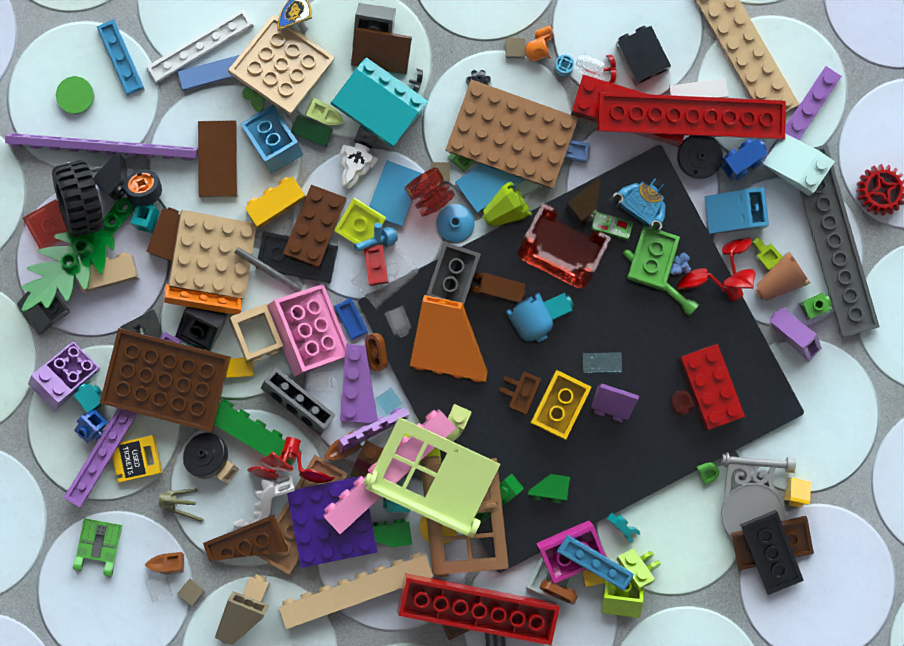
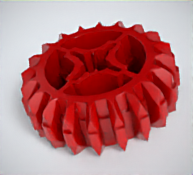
M880 164L878 169L874 165L871 167V171L867 169L864 171L865 175L859 177L862 181L857 182L856 185L861 188L857 189L856 193L861 194V196L857 199L858 201L864 200L861 204L862 207L869 206L867 212L874 209V215H877L879 211L881 216H885L886 211L891 215L893 214V209L898 211L900 209L899 205H904V180L901 181L900 179L903 174L897 175V168L890 171V165H887L885 170L883 164ZM880 176L889 178L893 183L885 182L883 177L881 178ZM874 177V190L868 192L869 181ZM881 186L885 189L888 188L884 193L876 192ZM896 188V196L891 203L889 200L891 198L890 191ZM872 197L879 198L884 205L876 203L872 200Z

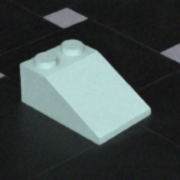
M785 134V139L777 141L762 165L806 195L811 196L835 161L819 150Z

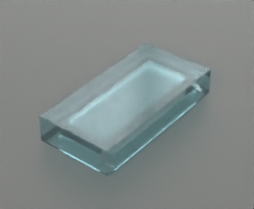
M622 352L583 353V373L622 372Z

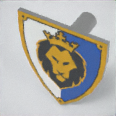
M288 0L279 15L277 30L279 31L297 24L302 32H306L308 26L304 21L312 19V8L309 1Z

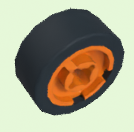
M139 170L127 177L124 183V191L132 204L147 206L159 199L162 194V185L155 172Z

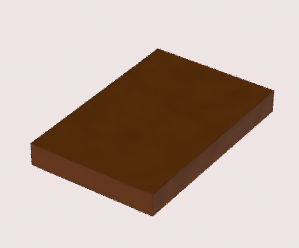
M356 27L351 65L359 66L365 58H368L385 71L407 75L412 37Z

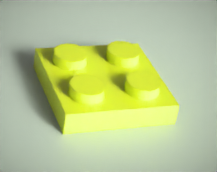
M353 198L334 231L357 244L374 238V225L376 223L383 225L386 217L358 199Z

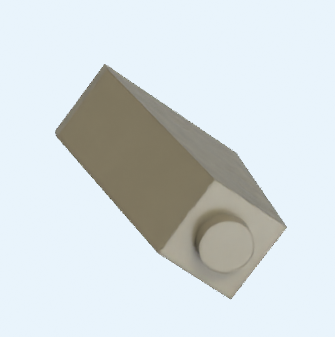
M233 591L225 606L215 638L223 643L233 645L263 619L269 605Z

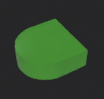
M708 462L697 467L703 485L715 481L719 476V469L714 463Z

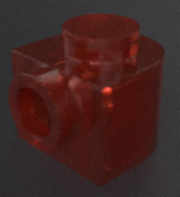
M678 391L671 398L674 412H679L680 415L691 412L690 408L695 406L691 395L687 391Z

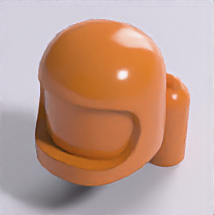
M549 25L538 29L534 34L536 39L530 41L525 47L526 56L532 62H537L546 57L547 59L551 58L546 43L555 35Z

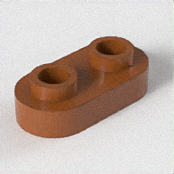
M379 333L370 334L365 339L368 363L373 371L379 372L388 365L385 342Z
M552 579L542 580L539 587L543 592L574 605L578 598L575 590L568 587L562 588L558 586V583L554 584Z

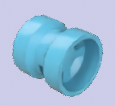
M565 54L556 59L554 67L556 74L561 77H567L572 73L574 60L571 56Z

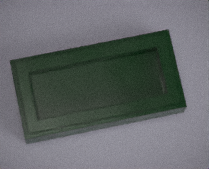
M297 115L291 130L292 134L323 147L327 146L333 132L332 128Z

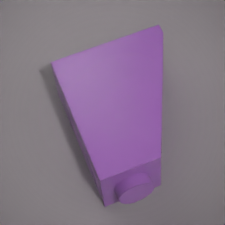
M782 307L779 311H775L772 314L770 320L772 328L808 362L822 349L817 334Z

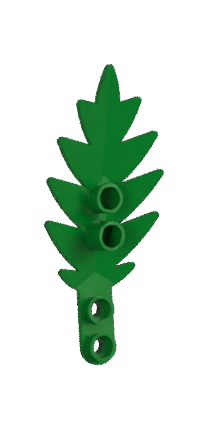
M128 198L119 199L104 216V227L101 231L79 237H72L68 232L55 234L54 237L73 246H55L38 250V253L59 262H43L27 267V270L44 278L31 281L22 286L23 290L31 293L22 307L23 312L30 310L41 302L48 309L58 289L64 299L70 301L75 276L83 289L87 290L91 275V261L97 271L103 274L107 255L106 244L111 250L115 249L113 235L134 210V204ZM128 205L127 209L123 210V206ZM112 220H116L113 225H110Z

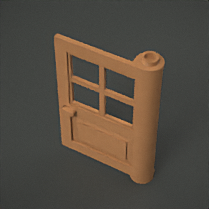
M427 456L420 461L421 466L436 473L442 463H439V456ZM498 470L477 513L491 512L493 532L475 534L473 537H493L496 557L473 559L471 539L473 538L466 535L443 537L442 524L427 518L432 572L437 574V577H446L450 573L509 569ZM421 471L424 497H426L435 477ZM466 539L469 560L446 561L444 541Z

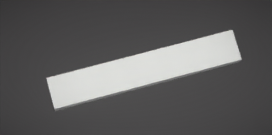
M243 8L146 67L156 84L254 25Z

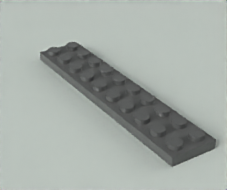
M827 144L814 147L831 158ZM832 165L811 196L806 195L801 190L799 192L842 338L876 329L880 326Z

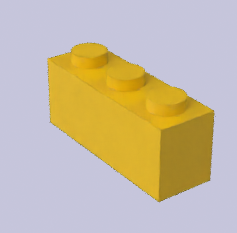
M293 176L291 178H283L279 181L280 185L274 189L273 187L266 189L263 192V196L258 199L255 197L247 202L245 209L258 229L306 198Z

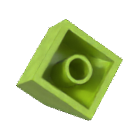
M604 579L601 613L640 618L644 588L637 591L630 580L623 591Z

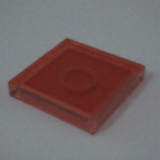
M57 199L23 217L39 249L51 247L60 242L61 240L54 237L55 234L68 232Z

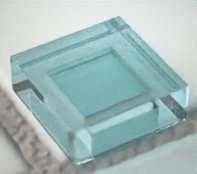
M392 388L376 398L386 414L402 404Z

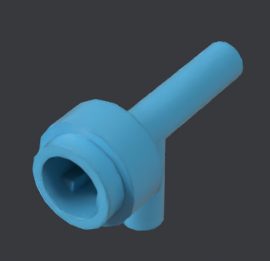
M376 223L374 225V238L354 245V248L358 252L380 243L385 247H389L398 241V236L394 228L386 227L382 229V224Z

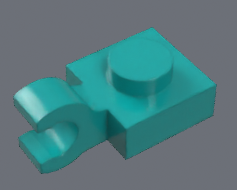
M611 513L607 517L629 542L633 543V539L630 537L633 532L638 535L641 534L637 528L633 526L628 527V521L621 515L617 517Z

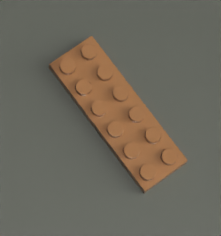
M317 455L313 456L306 468L320 471L330 477L335 476L332 481L326 483L344 480L348 473ZM301 478L295 489L325 483H313ZM287 501L277 518V523L288 551L256 556L290 575L299 560L289 502Z

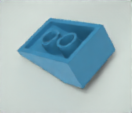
M273 105L240 123L271 174L304 155L298 141Z

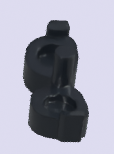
M418 68L417 81L409 80V83L415 84L413 91L416 93L419 92L423 80V70Z

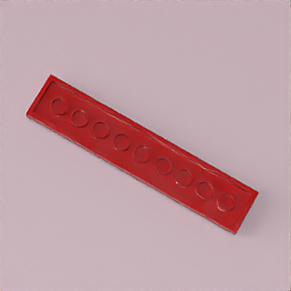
M598 93L597 132L785 139L786 101Z

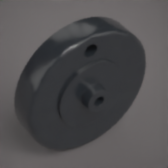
M688 136L679 145L677 150L679 168L685 175L693 179L711 177L719 170L723 161L722 148L718 141L711 136Z
M209 432L193 437L186 445L183 453L185 469L199 479H209L216 476L224 468L228 459V448L224 440L216 434Z

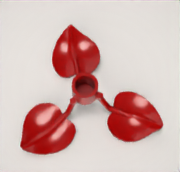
M751 237L735 239L723 246L722 253L729 255L733 273L731 277L724 281V285L711 273H708L706 268H701L686 274L677 286L678 291L680 289L698 287L710 278L721 288L722 292L726 291L729 300L735 301L740 299L744 295L742 289L754 288L756 273L753 269H744L736 273L733 257L735 254L745 252L750 247Z
M286 437L280 457L271 452L267 457L261 459L260 463L265 467L256 466L247 469L249 473L262 479L277 480L279 475L275 473L276 470L292 472L293 467L286 460H294L297 457L299 476L304 480L313 483H326L335 478V476L330 477L317 470L303 469L301 465L302 453L298 452L301 440L294 437Z

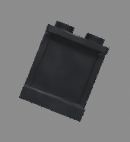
M645 25L635 30L636 33L630 36L628 33L618 38L619 41L616 43L617 49H620L633 76L632 80L635 86L668 71L671 67L652 26L647 28Z

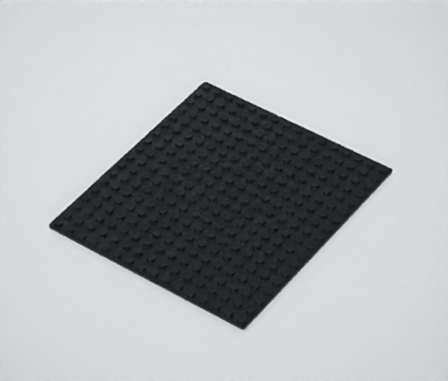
M657 145L529 211L532 213L530 217L504 224L462 246V248L481 254L475 273H487L524 283L525 297L522 301L531 296L534 300V296L539 293L543 302L565 293L566 297L570 296L574 305L571 307V313L553 320V327L546 334L548 336L546 339L537 342V340L525 341L520 337L506 314L508 309L513 311V308L518 303L468 293L464 309L488 371L486 382H474L470 378H455L451 374H436L432 370H417L410 366L424 295L427 294L438 259L366 295L358 301L373 333H379L383 337L387 360L420 424L422 425L427 420L426 416L433 410L437 411L439 409L448 418L454 404L471 411L472 413L463 432L453 442L489 459L497 458V463L500 464L498 468L499 481L502 482L510 474H513L524 489L502 506L509 568L540 553L536 543L588 520L595 524L607 518L611 513L614 514L697 471L698 466L708 462L712 463L720 459L721 454L731 453L804 414L801 404L743 296L735 301L729 300L726 291L722 292L721 288L710 278L698 287L680 289L678 291L677 286L686 274L683 271L681 274L675 275L669 273L667 283L687 300H694L699 304L695 311L688 316L683 312L682 305L666 291L627 279L632 262L623 255V252L629 250L635 254L642 227L645 224L621 207H615L617 204L616 200L612 199L609 201L614 193L634 183L640 185L644 182L649 186L654 178L664 184L658 192L664 197L663 202L666 205L665 219L662 223L661 231L680 237L675 256L677 255L680 258L682 253L687 254L690 258L688 265L691 271L706 268L708 273H711L722 285H724V281L732 276L661 145ZM598 179L600 181L596 212L633 222L629 240L591 231L594 219L587 225L583 223L579 226L565 209L567 202ZM718 344L745 417L710 430H705L679 358ZM556 370L591 386L589 394L566 440L530 423ZM524 371L541 378L527 415L509 408L513 397L499 392L500 387H504L514 393L517 388L516 385L506 383L503 380L504 376L519 381ZM600 384L639 396L629 420H623V423L612 420L613 416L605 414L603 417L593 413L594 410L590 409L596 389ZM440 450L441 463L447 454ZM550 474L570 477L567 500H562V503L550 502L551 498L543 497V501L531 499L532 495H527L528 490ZM491 516L479 525L477 534L493 532ZM480 538L489 557H496L494 538ZM499 569L497 572L502 573L508 569Z

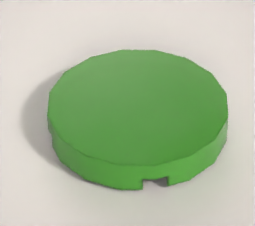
M77 76L67 77L61 81L56 90L57 103L61 109L69 114L76 115L87 111L93 104L95 97L90 83L84 78Z

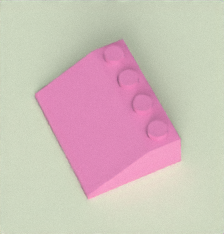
M324 284L276 299L267 305L294 377L345 358L347 341Z

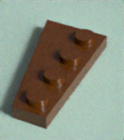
M275 515L203 543L209 561L288 551Z

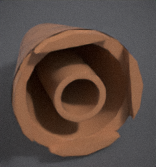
M788 252L756 284L757 289L755 291L761 300L765 298L767 301L807 286L811 282L792 254Z

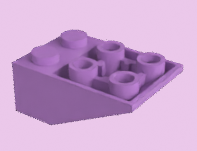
M72 341L33 373L28 385L55 411L77 392L76 389L86 383L100 367Z

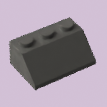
M444 242L426 296L460 302L464 306L481 254Z

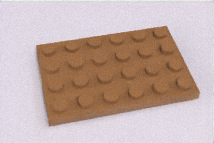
M471 79L445 151L553 189L579 117Z

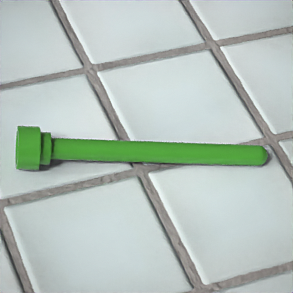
M625 250L623 255L632 262L634 254L629 250ZM666 283L664 291L679 302L684 309L683 312L690 316L699 304L694 300H687Z

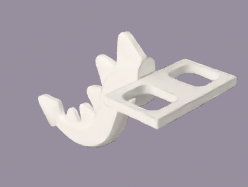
M293 475L274 480V483L263 479L261 481L263 491L255 492V496L260 500L254 504V507L260 510L253 512L255 519L249 517L248 522L241 519L234 522L233 526L239 529L269 517L272 510V499L276 496L295 491ZM289 479V481L278 484V482ZM290 487L287 490L279 492V490Z

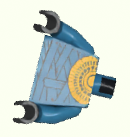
M654 178L649 186L644 182L640 185L634 183L612 195L609 201L612 199L616 200L617 204L615 207H621L648 226L649 231L651 228H655L657 230L656 234H659L665 219L666 207L663 202L664 197L658 193L664 185L661 181Z

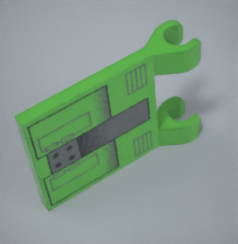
M84 518L73 569L82 571L84 558L104 561L106 564L103 575L111 577L114 571L122 525Z

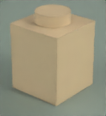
M258 574L255 577L250 576L243 595L262 602L270 583L266 582L267 578Z

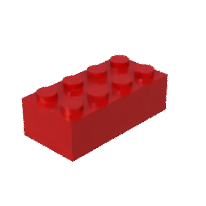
M718 344L679 358L705 430H710L745 417Z

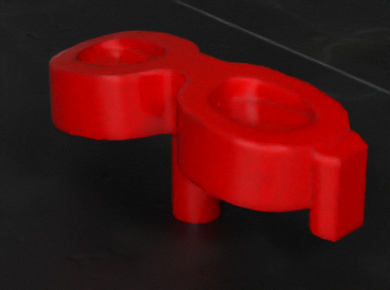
M605 55L609 60L610 67H604L603 69L604 71H611V80L609 82L615 83L617 74L615 58L612 55Z

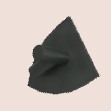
M154 309L120 326L122 329L160 338V324Z

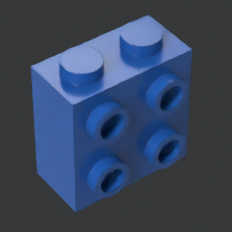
M756 138L752 141L748 139L741 144L738 151L733 149L725 155L721 168L730 181L735 178L738 181L749 172V168L754 170L765 161L764 157L768 153L766 151L767 147L762 140L759 141Z

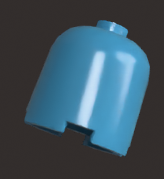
M538 293L534 296V300L531 296L522 301V303L515 305L516 307L513 308V311L511 309L506 311L518 334L525 341L537 340V342H540L548 337L546 334L553 327L552 318Z

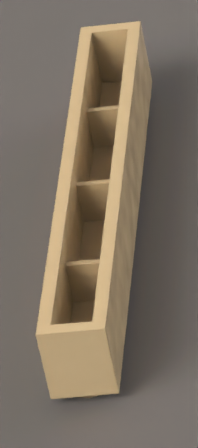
M419 552L410 555L411 559L405 562L403 558L392 562L393 566L388 568L382 565L374 568V573L368 575L366 572L355 575L356 579L349 581L348 578L337 582L338 586L330 588V585L318 588L319 592L313 595L311 591L301 594V599L296 601L293 598L282 601L283 605L279 607L286 629L402 588L405 573L428 578L434 577L426 554L422 555Z

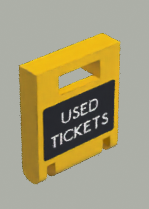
M155 435L121 442L112 457L115 475L122 474L123 477L116 479L117 483L163 473ZM151 446L154 464L148 466L144 447Z

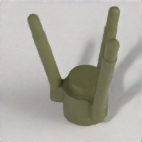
M197 488L168 490L167 493L162 492L160 494V508H165L167 512H173L200 522L204 521L201 517L173 508L177 504L196 505L195 501L178 500L177 496L174 495L197 492Z

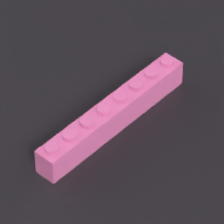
M439 409L431 411L426 416L427 420L422 425L420 423L417 424L444 438L456 429ZM404 436L395 454L414 462L424 442L412 436L408 438ZM428 444L420 461L435 447ZM392 458L383 478L396 484L411 470L412 466ZM376 463L368 469L369 474L372 473ZM360 476L353 483L355 486L350 491L346 489L340 494V500L336 504L332 502L324 509L326 512L323 514L324 518L339 534L381 497L365 489L366 485L363 482L366 476L364 478Z

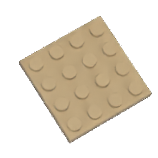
M272 15L228 69V73L291 116L333 63L335 57L291 26L278 31V17Z
M181 210L168 285L245 299L251 263L234 254V251L239 247L252 255L256 224Z

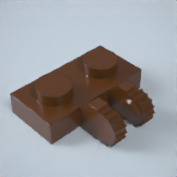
M524 371L519 381L504 376L503 380L506 383L516 385L517 388L514 393L504 387H500L499 392L513 397L509 408L527 415L541 378Z

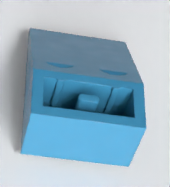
M765 187L704 196L709 234L764 229L769 226Z

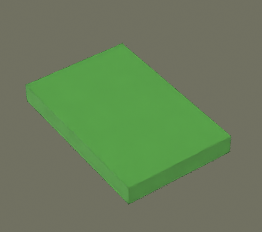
M643 225L627 279L664 291L680 237L661 230L659 234H656L657 230L655 228H651L649 231V227Z

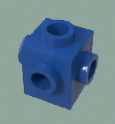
M93 409L87 415L83 414L77 420L78 425L74 431L88 444L93 439L98 440L101 437L102 430L108 421Z

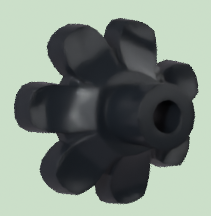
M473 70L471 71L472 76L467 77L466 82L470 83L472 79L488 85L487 83L491 81L490 76H485L486 72L484 70H481L479 73Z

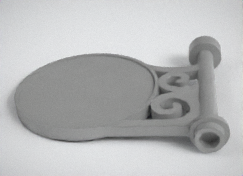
M728 452L721 454V466L727 468L721 519L728 535L731 537V532L742 530L740 524L774 510L778 512L780 520L784 521L785 507L774 488L773 475L776 468H785V472L794 473L796 459L786 457V460L782 461L730 457ZM759 467H770L768 472L765 470L759 471V476L764 474V479L758 480L756 477L757 469ZM735 469H743L746 473V478L739 480L738 477L743 476L744 473L736 472L734 481L740 485L730 492L733 471Z

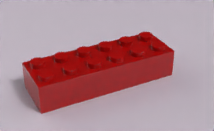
M583 75L571 115L597 123L599 92L647 93ZM633 133L679 147L684 139V135Z

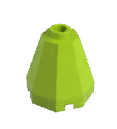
M512 182L503 185L483 210L485 215L482 217L488 226L491 224L493 227L524 220L532 215L531 212L527 211L529 206L519 190L514 191L512 189L515 186Z

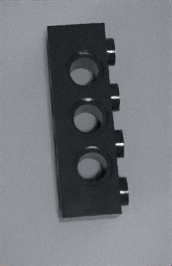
M276 367L264 380L260 388L320 436L336 416Z

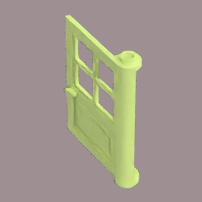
M399 417L372 473L367 474L363 484L366 485L365 489L473 538L480 524V520L474 517L500 464ZM405 433L424 442L414 462L395 454ZM428 444L447 453L437 473L418 465ZM392 458L412 466L402 487L383 478ZM415 469L435 477L426 497L406 489Z

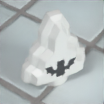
M356 143L354 147L342 146L340 153L343 157L341 165L344 168L342 187L350 189L357 183L360 176L368 172L369 168H374L378 158L369 154L370 148Z

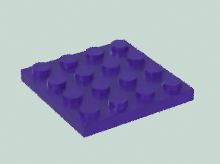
M359 477L295 489V491L287 493L301 568L378 552L369 508L341 534L336 531L323 515L326 513L324 509L332 502L336 504L340 500V494L346 489L350 491L355 486L353 483Z

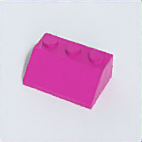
M589 520L536 543L554 584L587 570L558 553L557 550L567 534L606 557L596 530Z

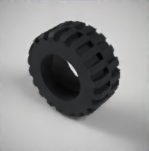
M78 160L55 166L52 169L54 189L65 227L70 236L79 237L101 231L104 227L101 203L87 163Z

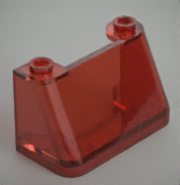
M542 203L518 250L519 257L575 287L585 288L611 237L600 231L593 232L589 237L556 220L558 216L556 210L552 206Z

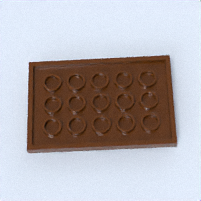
M118 328L100 404L213 432L231 356Z

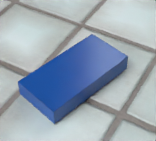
M352 298L334 306L351 341L368 333Z

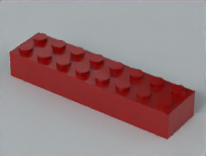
M405 573L397 613L401 617L552 646L560 607L555 602Z

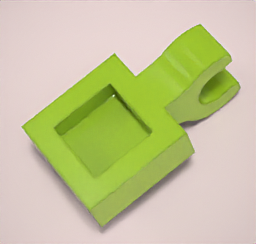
M759 237L751 242L752 246L759 251L756 255L757 259L767 270H770L783 257L771 243L766 246Z

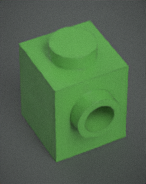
M823 292L799 303L807 321L830 311V306L832 305L829 297L824 295Z

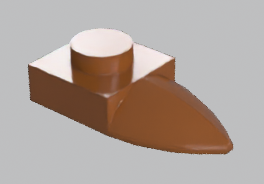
M338 439L328 448L324 458L325 460L347 458L362 449V445L360 443L340 454L337 448Z
M182 552L157 555L146 562L145 566L152 571L163 572L165 575L183 573L184 554Z

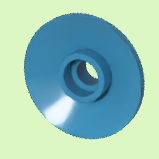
M459 204L446 206L437 217L438 232L444 239L451 242H460L467 239L474 229V217L471 211ZM458 219L459 224L453 225L452 220Z

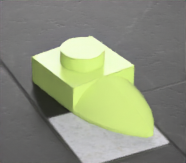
M315 98L311 99L305 116L327 125L344 123L342 116L335 108Z
M456 404L453 405L448 419L456 429L446 439L453 442L461 435L472 413L471 411Z

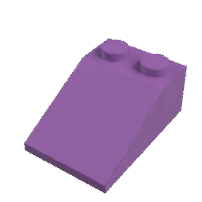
M600 384L596 389L590 409L594 410V414L603 417L605 414L613 416L612 420L623 423V420H629L639 396Z

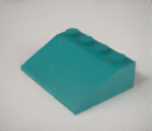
M365 58L330 104L393 148L422 115L428 100L374 62Z

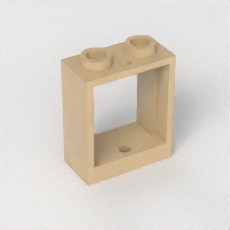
M266 304L229 318V323L246 363L251 361L253 364L261 361L265 355L269 354V357L280 353L279 350L282 349L283 344ZM264 316L275 344L250 353L239 325Z

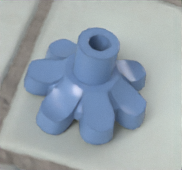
M682 253L680 258L677 255L674 257L673 261L675 263L671 266L670 274H681L682 271L688 274L691 271L688 265L690 258L687 254Z

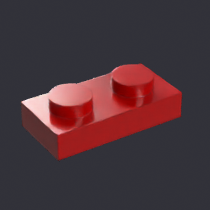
M383 245L364 249L369 286L389 283Z

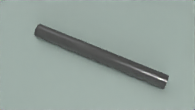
M237 247L234 251V254L295 292L302 290V286L243 249Z

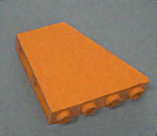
M424 295L410 366L417 370L427 369L432 370L436 374L446 373L451 374L455 378L466 377L474 382H486L488 371L463 303Z

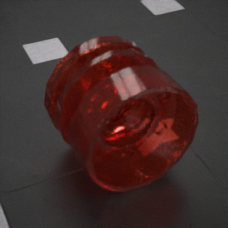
M437 167L420 174L404 188L411 200L420 198L415 207L417 209L421 208L419 213L422 217L439 211L455 196L453 190H448L450 188L449 184L439 186L444 177Z

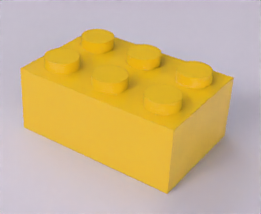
M556 370L530 423L566 440L589 394L591 386Z

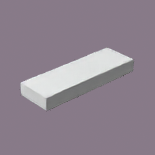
M726 77L669 86L670 95L719 98L729 96Z

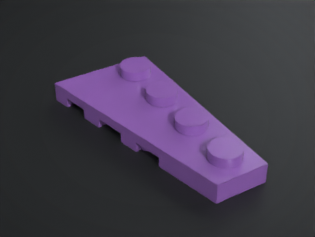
M346 344L340 421L373 423L378 417L366 346Z
M397 408L385 418L380 417L373 421L372 424L365 425L355 432L340 438L337 445L340 454L394 426L399 417L405 420L408 419L410 414L407 408L402 410Z

